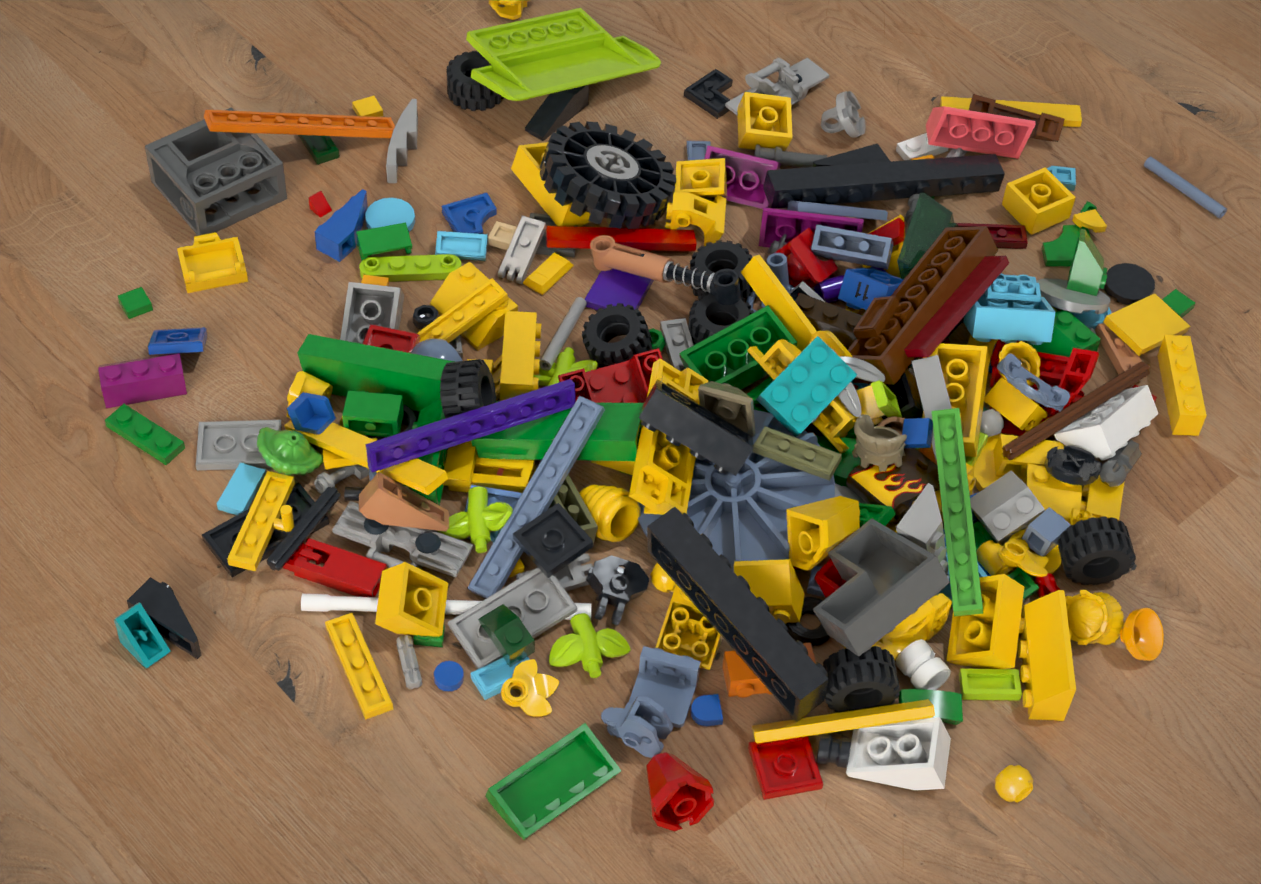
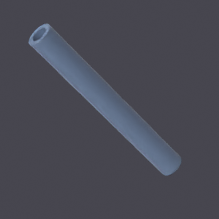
M1150 156L1145 161L1144 167L1219 219L1227 212V208L1153 157Z

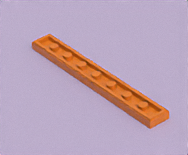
M205 110L204 119L210 132L391 138L395 128L391 117Z

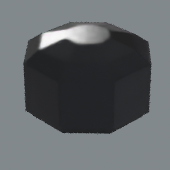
M422 305L414 310L413 323L418 329H423L439 317L438 311L433 306Z

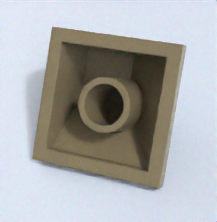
M711 381L699 386L698 393L701 406L754 437L755 420L753 399L739 388L732 387L726 383L721 384Z

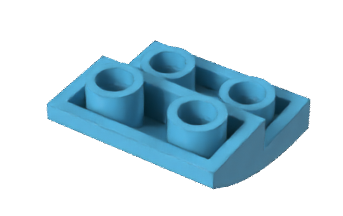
M1001 273L984 292L986 298L1040 302L1041 300L1040 285L1036 283V277L1028 275L1016 276Z

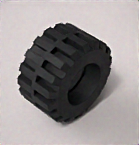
M477 50L469 53L467 51L463 52L462 55H456L454 60L449 61V66L446 69L447 94L450 101H453V104L456 106H461V109L484 111L486 108H494L495 104L499 105L504 97L471 78L472 69L491 65Z
M717 240L716 243H706L705 247L701 246L697 249L698 252L693 253L692 260H690V270L697 268L698 272L703 273L707 271V274L710 275L721 269H732L738 273L741 297L748 298L750 296V292L753 289L741 274V271L753 258L747 248H742V245L739 243L733 244V241L727 240V242H722V240ZM691 285L693 294L698 296V300L702 295L708 296L709 292L703 291L701 287L695 289Z
M708 293V296H700L699 300L693 302L689 313L688 328L693 344L695 345L753 314L754 311L751 310L749 302L744 303L745 299L741 297L733 305H721L711 293Z
M617 303L616 306L612 304L606 305L607 308L597 309L595 315L591 314L588 317L589 322L584 323V331H582L583 343L590 360L598 363L597 369L628 361L636 354L652 350V337L645 318L638 309L634 310L633 306L629 304L624 307L623 303ZM627 335L618 342L608 343L614 337Z
M476 359L446 363L440 381V398L445 418L496 403L493 377L484 360Z
M1093 517L1084 521L1081 520L1076 522L1077 524L1069 526L1067 531L1062 532L1061 538L1058 539V548L1066 577L1072 579L1074 583H1081V585L1109 583L1127 574L1135 564L1136 556L1127 526L1122 521H1117L1116 518Z
M873 646L868 651L857 656L849 649L844 648L838 650L839 652L831 654L828 659L824 660L823 667L827 671L829 679L825 700L828 707L837 713L892 705L895 699L899 697L900 688L894 657L886 649Z

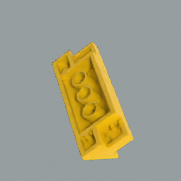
M658 359L653 363L647 397L658 379L700 404L698 388L700 385L708 383V380L688 367L683 371H679L664 360ZM642 425L629 497L645 506L643 512L645 514L664 515L674 507L681 514H687L696 457L689 452L691 449L685 445L676 446L665 438L666 434L657 429L653 432Z

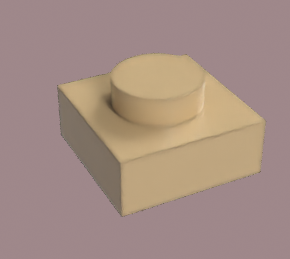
M496 221L488 236V245L508 250L517 227Z

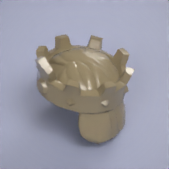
M862 414L859 416L854 425L856 444L852 454L853 457L859 456L861 458L860 466L867 468L869 464L878 465L879 472L886 471L887 465L895 463V466L900 467L902 465V456H905L904 446L906 444L904 442L907 439V435H900L891 428L874 426L869 415Z

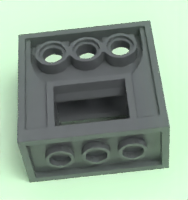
M232 107L226 109L227 111H235ZM204 119L145 145L151 182L197 235L218 232L287 199L283 163L256 133L210 132ZM253 189L260 190L257 194L248 193V191ZM231 199H236V200H237L236 202H227L228 200H231ZM209 209L217 210L214 214L205 213Z

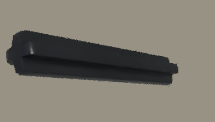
M336 487L326 488L269 556L267 564L270 566V569L274 571L281 570L341 497Z

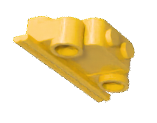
M784 339L778 340L765 355L756 346L747 349L748 353L773 380L801 353L796 346ZM836 396L820 413L816 421L812 423L841 454L849 448L839 437L844 438L847 435V432L855 425L857 417L853 416L843 405L839 397Z

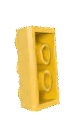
M468 262L449 273L431 300L430 306H433L441 316L489 281V279L471 262ZM509 298L463 332L461 336L479 351L504 336L505 311H518V305Z
M1005 574L979 577L983 614L954 617L953 612L946 661L952 664L980 669L1015 668L1024 586Z

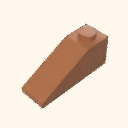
M380 472L374 476L359 494V512L366 518L375 520L383 525L445 532L449 529L448 510Z

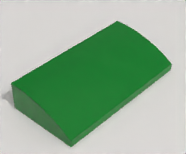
M584 723L488 788L485 797L502 819L525 840L617 776L622 770L587 724Z

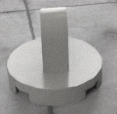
M851 91L837 94L836 107L822 114L821 127L825 132L836 133L845 129L846 133L852 138L865 134L864 117L860 118L857 111L861 109V106ZM832 118L836 119L838 122L835 124H829L826 122V120Z

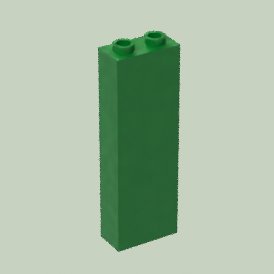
M312 334L307 335L297 352L302 370L333 386L332 394L347 397L348 391H365L369 393L402 395L403 404L415 411H421L440 398V381L443 368L446 363L455 362Z
M597 403L603 406L605 411L577 460L635 461L642 427L639 412L644 403ZM572 408L471 440L472 446L476 447L478 458L542 460Z

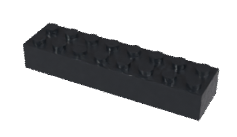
M674 507L648 525L649 554L794 720L798 722L824 702L829 680L825 668L820 663L812 661L803 643L799 640L795 641L788 634L789 630L785 623L771 615L767 603L761 597H755L750 591V586L745 578L741 575L737 576L731 570V564L722 554L718 555L714 551L709 538L702 533L700 535L697 532L691 518L686 513L681 514Z

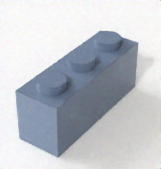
M816 225L811 250L818 257L888 269L893 241L892 238Z

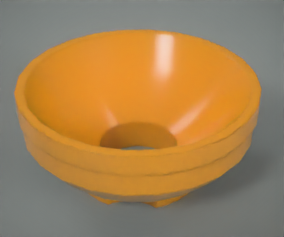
M1150 608L1133 610L1126 618L1123 628L1120 630V639L1134 658L1144 661L1154 660L1159 656L1163 647L1164 633L1162 623L1155 611Z

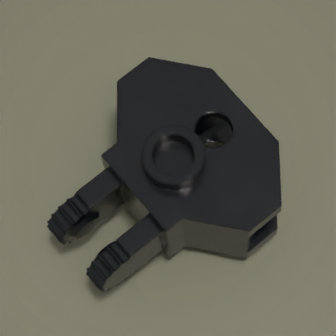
M612 555L594 562L593 567L588 570L586 581L597 594L595 600L598 601L595 619L601 620L605 615L606 605L610 604L615 606L611 623L619 625L625 605L629 601L640 597L648 587L649 577L639 564Z

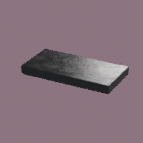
M299 482L294 484L286 502V505L292 507L294 527L315 503ZM250 509L202 534L204 543L231 577L247 570L228 565L227 558ZM325 516L312 533L327 526L329 518ZM274 529L261 561L269 558L290 532Z

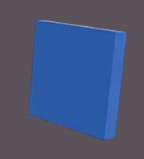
M207 328L154 330L148 344L149 355L203 352L207 340Z

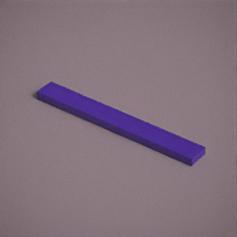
M571 379L368 443L366 444L368 468L373 473L572 408L576 402L575 383Z

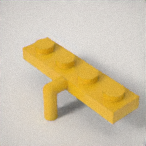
M267 471L227 558L228 565L256 571L274 529L290 532L294 528L292 507L286 505L295 484L293 476Z

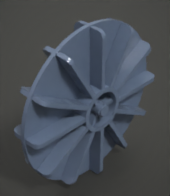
M754 410L755 435L753 437V445L764 426L793 436L771 413ZM803 430L796 437L820 446L814 433H807ZM753 450L736 476L730 472L728 475L719 472L714 468L715 463L706 458L704 461L696 458L687 515L693 521L697 532L700 535L703 533L709 538L714 551L718 555L722 554L727 558L733 572L734 561L789 559L790 549L786 509L835 497L834 475L829 481L756 454ZM639 503L641 516L638 520L644 534L648 538L647 526L662 515L643 513L645 506Z

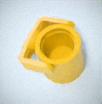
M304 371L297 372L287 395L288 406L302 392L326 396L330 399L333 386Z

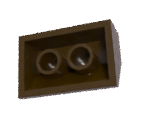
M802 293L798 295L795 302L816 331L832 332L848 350L856 340L853 330L863 315Z

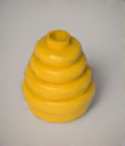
M590 485L580 491V496L598 526L596 537L610 542H621L634 532L639 523L638 518L641 516V507L636 500L629 497V491L606 485Z

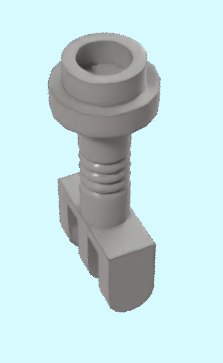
M358 464L345 466L330 475L323 472L317 476L314 485L317 491L322 494L327 487H335L336 483L352 474L356 475L360 480L367 477L369 469Z

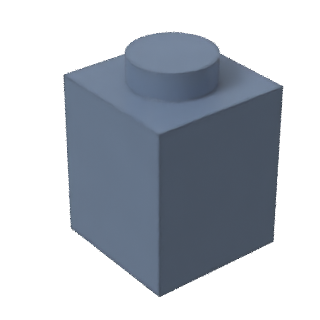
M1049 507L1029 524L1022 539L1027 542L1028 547L1035 553L1044 557L1058 545V539L1061 538L1060 535L1062 532L1067 531L1071 524Z

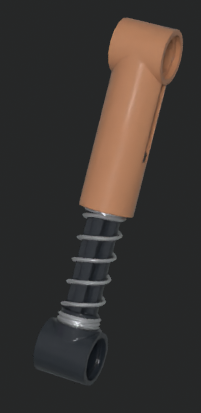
M607 235L598 236L590 243L594 266L600 271L616 269L662 283L674 280L677 284L683 282L686 287L690 285L695 289L701 287L703 291L715 296L716 301L721 305H733L741 298L738 273L732 269H721L716 273L708 275L707 271L701 273L698 272L697 268L690 270L688 266H685V268L680 267L679 263L674 265L672 258L617 244L613 237Z

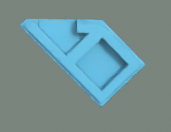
M1050 166L1047 168L1068 190H1075V168Z

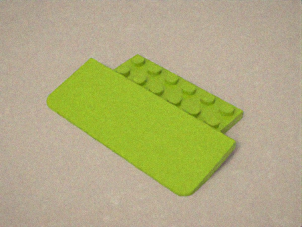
M582 8L467 32L466 40L491 64L490 66L472 69L471 78L512 101H522L659 68L661 65L660 59L648 48L625 36L613 38Z

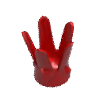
M1051 573L1034 579V582L1039 587L1037 591L1039 598L1060 590L1054 575Z

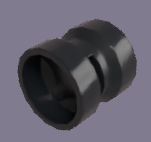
M821 734L817 763L826 765L831 762L835 763L837 767L847 768L851 738L841 737L840 739H835L830 734Z

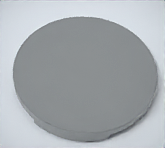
M1046 278L1036 281L1040 285L1041 296L1053 307L1075 313L1095 310L1096 314H1102L1108 311L1110 298L1099 290L1097 296L1067 289V280Z

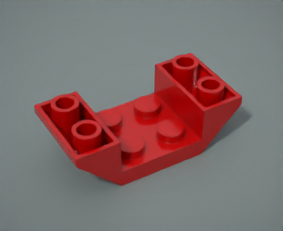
M658 348L636 354L628 361L585 372L583 368L558 375L559 382L571 379L575 383L576 401L579 396H582L595 403H644L647 399L653 363L658 359L663 360Z

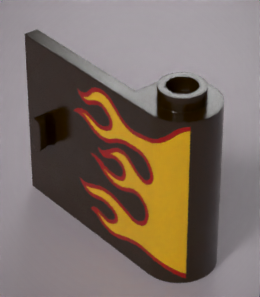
M904 448L905 456H902V465L900 467L895 466V463L887 465L886 471L879 472L878 465L869 464L867 468L858 465L849 473L846 479L847 487L866 503L893 507L896 515L889 522L894 525L899 524L912 506L913 501L918 498L928 483L933 485L935 492L940 490L938 466L916 448Z

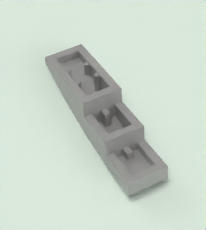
M417 99L410 101L393 130L387 154V183H397L398 166H407L408 149H417Z

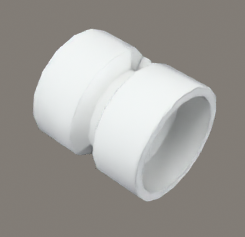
M922 639L908 645L898 655L895 662L904 675H908L909 678L912 677L911 683L916 689L937 690L947 681L951 673L948 666L941 658L935 657L932 648Z

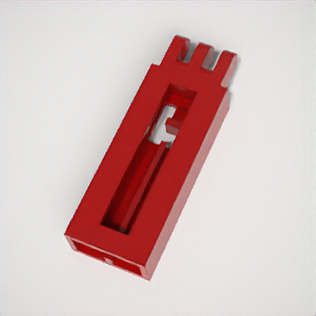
M308 538L306 544L303 543L283 566V569L294 572V575L356 597H376L380 590L382 571L387 569V564ZM310 560H314L315 564L309 563ZM320 562L324 563L323 567L318 566Z

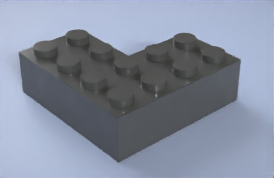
M870 519L828 553L841 578L847 582L813 610L830 637L857 656H860L883 636L893 631L909 615L915 613L931 597L937 595L950 581L934 554L876 520Z

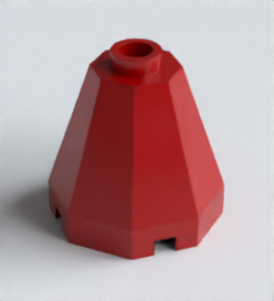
M667 752L657 754L646 765L652 817L657 826L674 832L683 829L679 825L680 823L689 821L690 826L697 824L714 806V799L711 796V793L714 794L709 780L675 755Z

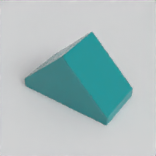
M140 602L114 619L120 643L144 668L150 667L171 652Z

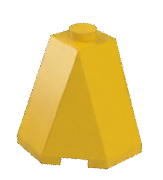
M837 496L786 509L788 543L790 547L789 559L792 566L804 570L813 569L828 556L831 550L860 528L859 501Z

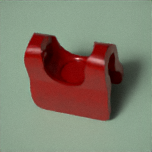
M810 227L774 252L782 253L787 257L789 285L796 287L803 281L812 288L838 269L833 259L822 261L814 255L811 250L814 233Z

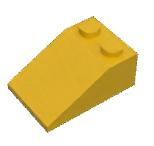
M1027 464L1022 481L1029 487L1045 510L1050 507L1070 524L1072 508L1078 511L1081 508L1082 485L1064 483L1049 474L1045 466Z

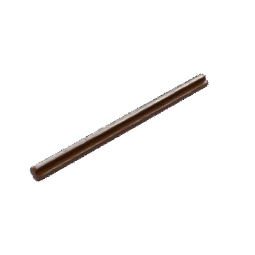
M1143 361L1137 363L1064 408L1061 412L1059 411L1002 447L1003 457H1007L1008 460L1015 459L1150 374L1149 364H1145Z

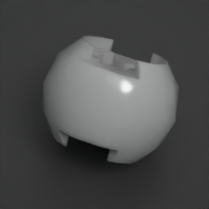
M993 409L984 411L982 413L980 432L987 434L988 437L1000 434L1002 428H1004V420L1001 414Z

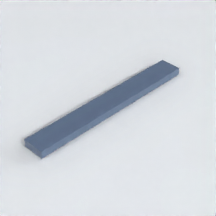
M582 396L578 397L515 505L511 516L501 529L468 586L469 591L486 599L503 588L523 553L521 547L514 541L513 533L548 510L605 411L603 406Z

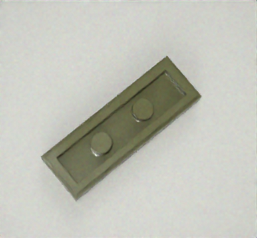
M766 426L761 431L753 448V452L829 481L841 461V454Z

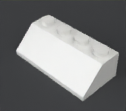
M1148 385L1122 391L1054 435L1056 440L1066 446L1082 448L1091 452L1095 458L1099 457L1100 460H1106L1114 457L1118 449L1125 447L1129 439L1140 434L1139 431L1151 424L1150 421L1159 413Z

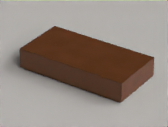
M896 296L873 299L853 330L856 339L878 337L900 304Z

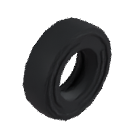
M804 597L801 616L804 614L816 616L813 609L823 600L814 597ZM800 622L785 624L789 630L788 634L795 641L799 640L802 643H811L812 646H819L830 639L822 624L816 629H806Z

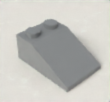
M349 282L340 340L363 344L370 324L399 330L404 294L401 288Z

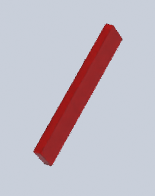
M547 226L545 230L548 248L591 249V241L602 235L613 237L617 244L639 250L696 251L697 246L694 230Z

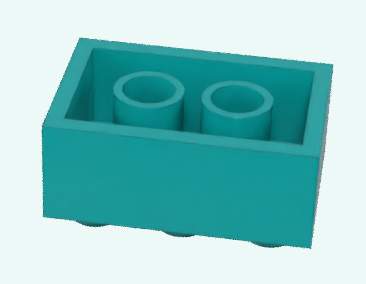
M817 336L756 400L794 437H797L858 374Z

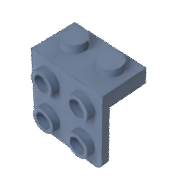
M643 646L640 655L639 673L628 703H633L638 696L649 697L665 709L674 727H683L698 683L701 661L694 660L685 655L679 656L668 653L660 648Z

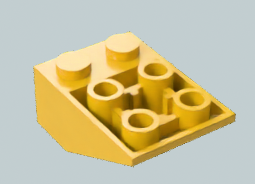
M676 584L655 648H660L665 652L679 656H689L694 660L701 661L700 668L710 670L723 637Z

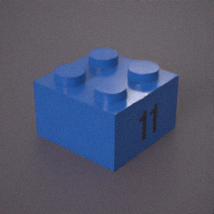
M873 267L846 269L838 299L847 302L846 306L850 308L867 310L874 298L891 296L903 279Z

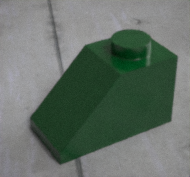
M504 604L478 619L509 667L535 652V640L520 618Z

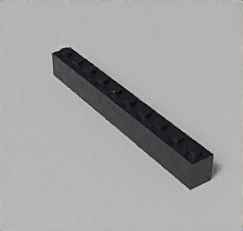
M996 154L767 170L763 190L770 208L775 209L788 208V202L790 201L841 204L906 199L914 194L932 197L998 192L1005 173Z

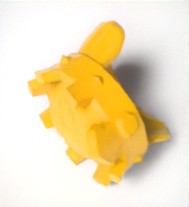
M1080 590V594L1073 597H1065L1070 640L1078 642V645L1094 644L1096 642L1110 645L1119 638L1120 630L1124 624V616L1119 602L1113 596L1105 592L1090 593L1087 590Z

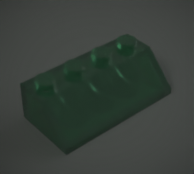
M920 193L897 261L900 277L903 280L945 228L958 227V223H954L953 212L925 193Z

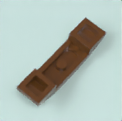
M976 94L972 95L969 106L970 111L1035 121L1036 125L1029 138L1052 142L1059 141L1064 118L1046 113L1039 115L995 103L996 100Z

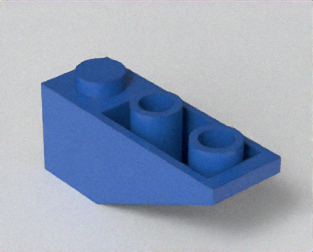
M362 189L355 196H352L342 208L336 210L325 223L317 227L316 231H314L317 250L341 262L356 248V231H361L365 220V213L368 209L366 190Z

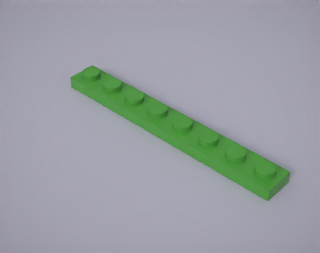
M959 408L932 411V421L954 617L983 614Z

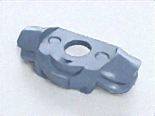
M1008 354L999 362L997 369L1005 376L1009 383L1029 399L1060 412L1069 401L1070 394L1068 391L1058 386L1051 387L1021 366L1022 362L1013 354ZM1026 380L1034 382L1038 390L1036 391L1030 387Z

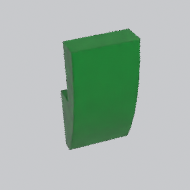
M901 689L899 692V704L929 699L934 705L935 716L932 718L940 717L943 723L953 725L963 722L961 693L928 689Z

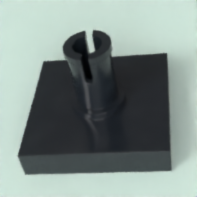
M559 503L513 533L514 541L547 578L594 547L593 540Z

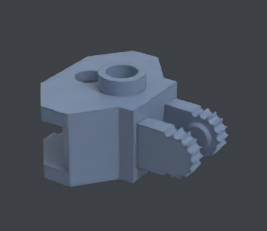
M638 696L633 703H627L625 708H606L601 712L602 715H600L604 724L608 725L607 731L611 736L621 738L625 745L634 748L643 756L649 758L661 753L664 745L659 739H666L673 729L665 709L651 698L645 696Z

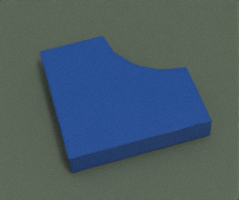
M488 193L441 206L442 213L453 232L483 234V224L489 218L497 215V208Z

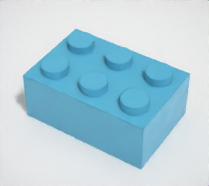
M983 294L966 313L963 323L971 336L980 342L1001 339L1004 343H1016L1017 340L1027 341V343L1033 345H1041L1043 342H1051L1055 311L1044 297H1041L1040 302L986 298L985 294Z

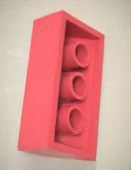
M942 106L932 109L926 123L928 145L953 149L961 148L966 151L996 154L997 156L1019 159L1036 124L1032 120Z

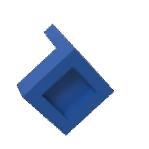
M302 392L286 408L295 430L319 435L336 419L329 399L326 396Z

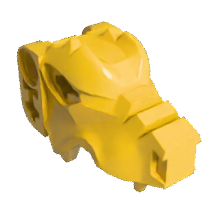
M943 593L931 597L915 613L909 615L893 631L887 633L873 646L888 650L893 655L895 661L908 645L920 639L928 641L943 628L947 621L952 601Z

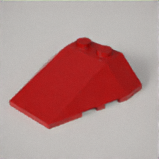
M998 339L991 356V389L1001 378L997 369L999 353L1004 345L1009 344L1002 342L1001 339ZM1073 348L1070 357L1037 352L1040 358L1039 379L1051 387L1058 386L1069 392V401L1064 406L1066 408L1091 378L1100 354L1096 351ZM1036 384L1030 386L1036 391L1038 390ZM1037 403L1048 414L1040 423L1059 412ZM1001 415L1004 420V428L1001 430L1002 434L1020 436L1027 432L1025 428L1023 430L1019 429Z

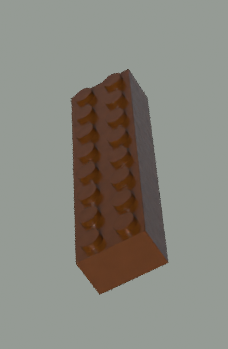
M987 226L945 228L891 295L896 296L900 304L878 337L857 338L848 348L853 358L864 360L883 373L885 376L884 384H895L900 379L901 375L915 359V357H907L904 350L983 258L985 256H995L998 252ZM856 377L852 380L853 383H873Z

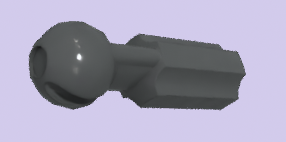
M1133 440L1128 441L1125 447L1118 449L1115 452L1116 455L1109 458L1101 466L1099 475L1103 483L1107 482L1110 487L1119 486L1124 483L1128 473L1142 455L1139 444Z

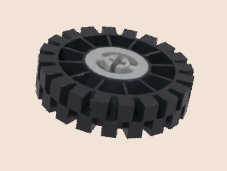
M589 121L586 122L585 127L580 122L570 123L569 127L563 125L557 129L556 133L553 132L540 165V177L542 181H545L544 187L549 194L556 193L554 199L559 204L565 206L572 203L570 212L581 217L585 212H589L588 221L600 225L602 219L606 218L609 227L621 229L623 222L628 229H637L640 224L647 227L654 224L655 220L658 221L666 211L667 204L675 189L676 175L673 174L674 169L671 163L664 162L666 156L660 150L651 151L653 144L644 138L635 142V133L625 129L623 134L619 135L617 134V126L605 124L604 129L601 130L598 122Z

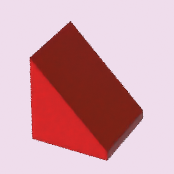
M322 191L308 198L309 208L320 218L332 211Z

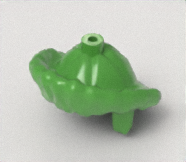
M268 427L259 430L257 436L258 450L265 459L266 464L272 467L274 471L289 476L293 474L304 476L323 464V455L316 451L300 432L295 430L279 431Z

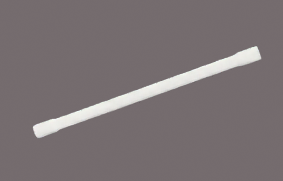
M303 593L301 597V611L377 612L378 597H348ZM446 600L445 614L460 615L482 601ZM575 603L577 612L565 618V620H571L573 616L585 613L589 615L591 620V603Z

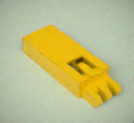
M476 455L474 472L476 473H473L471 485L523 493L536 471L535 461L478 458V455ZM499 468L504 469L502 476L496 475ZM448 486L449 490L468 492L471 487Z

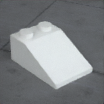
M940 717L853 729L846 774L848 777L911 790L944 789L951 738Z

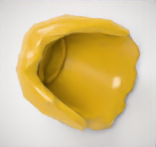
M1022 341L1004 345L999 353V362L1008 354H1013L1022 362L1021 366L1036 377H1040V358L1036 349ZM998 371L1001 377L1007 381L1005 376L1000 371ZM1026 380V381H1027V384H1028L1029 386H1032V385L1035 384L1034 382H1032V381H1030V380Z

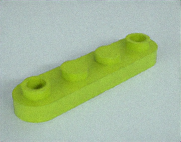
M452 254L368 257L361 261L359 268L361 278H363V275L387 277L389 282L445 280L449 273L461 267V260Z

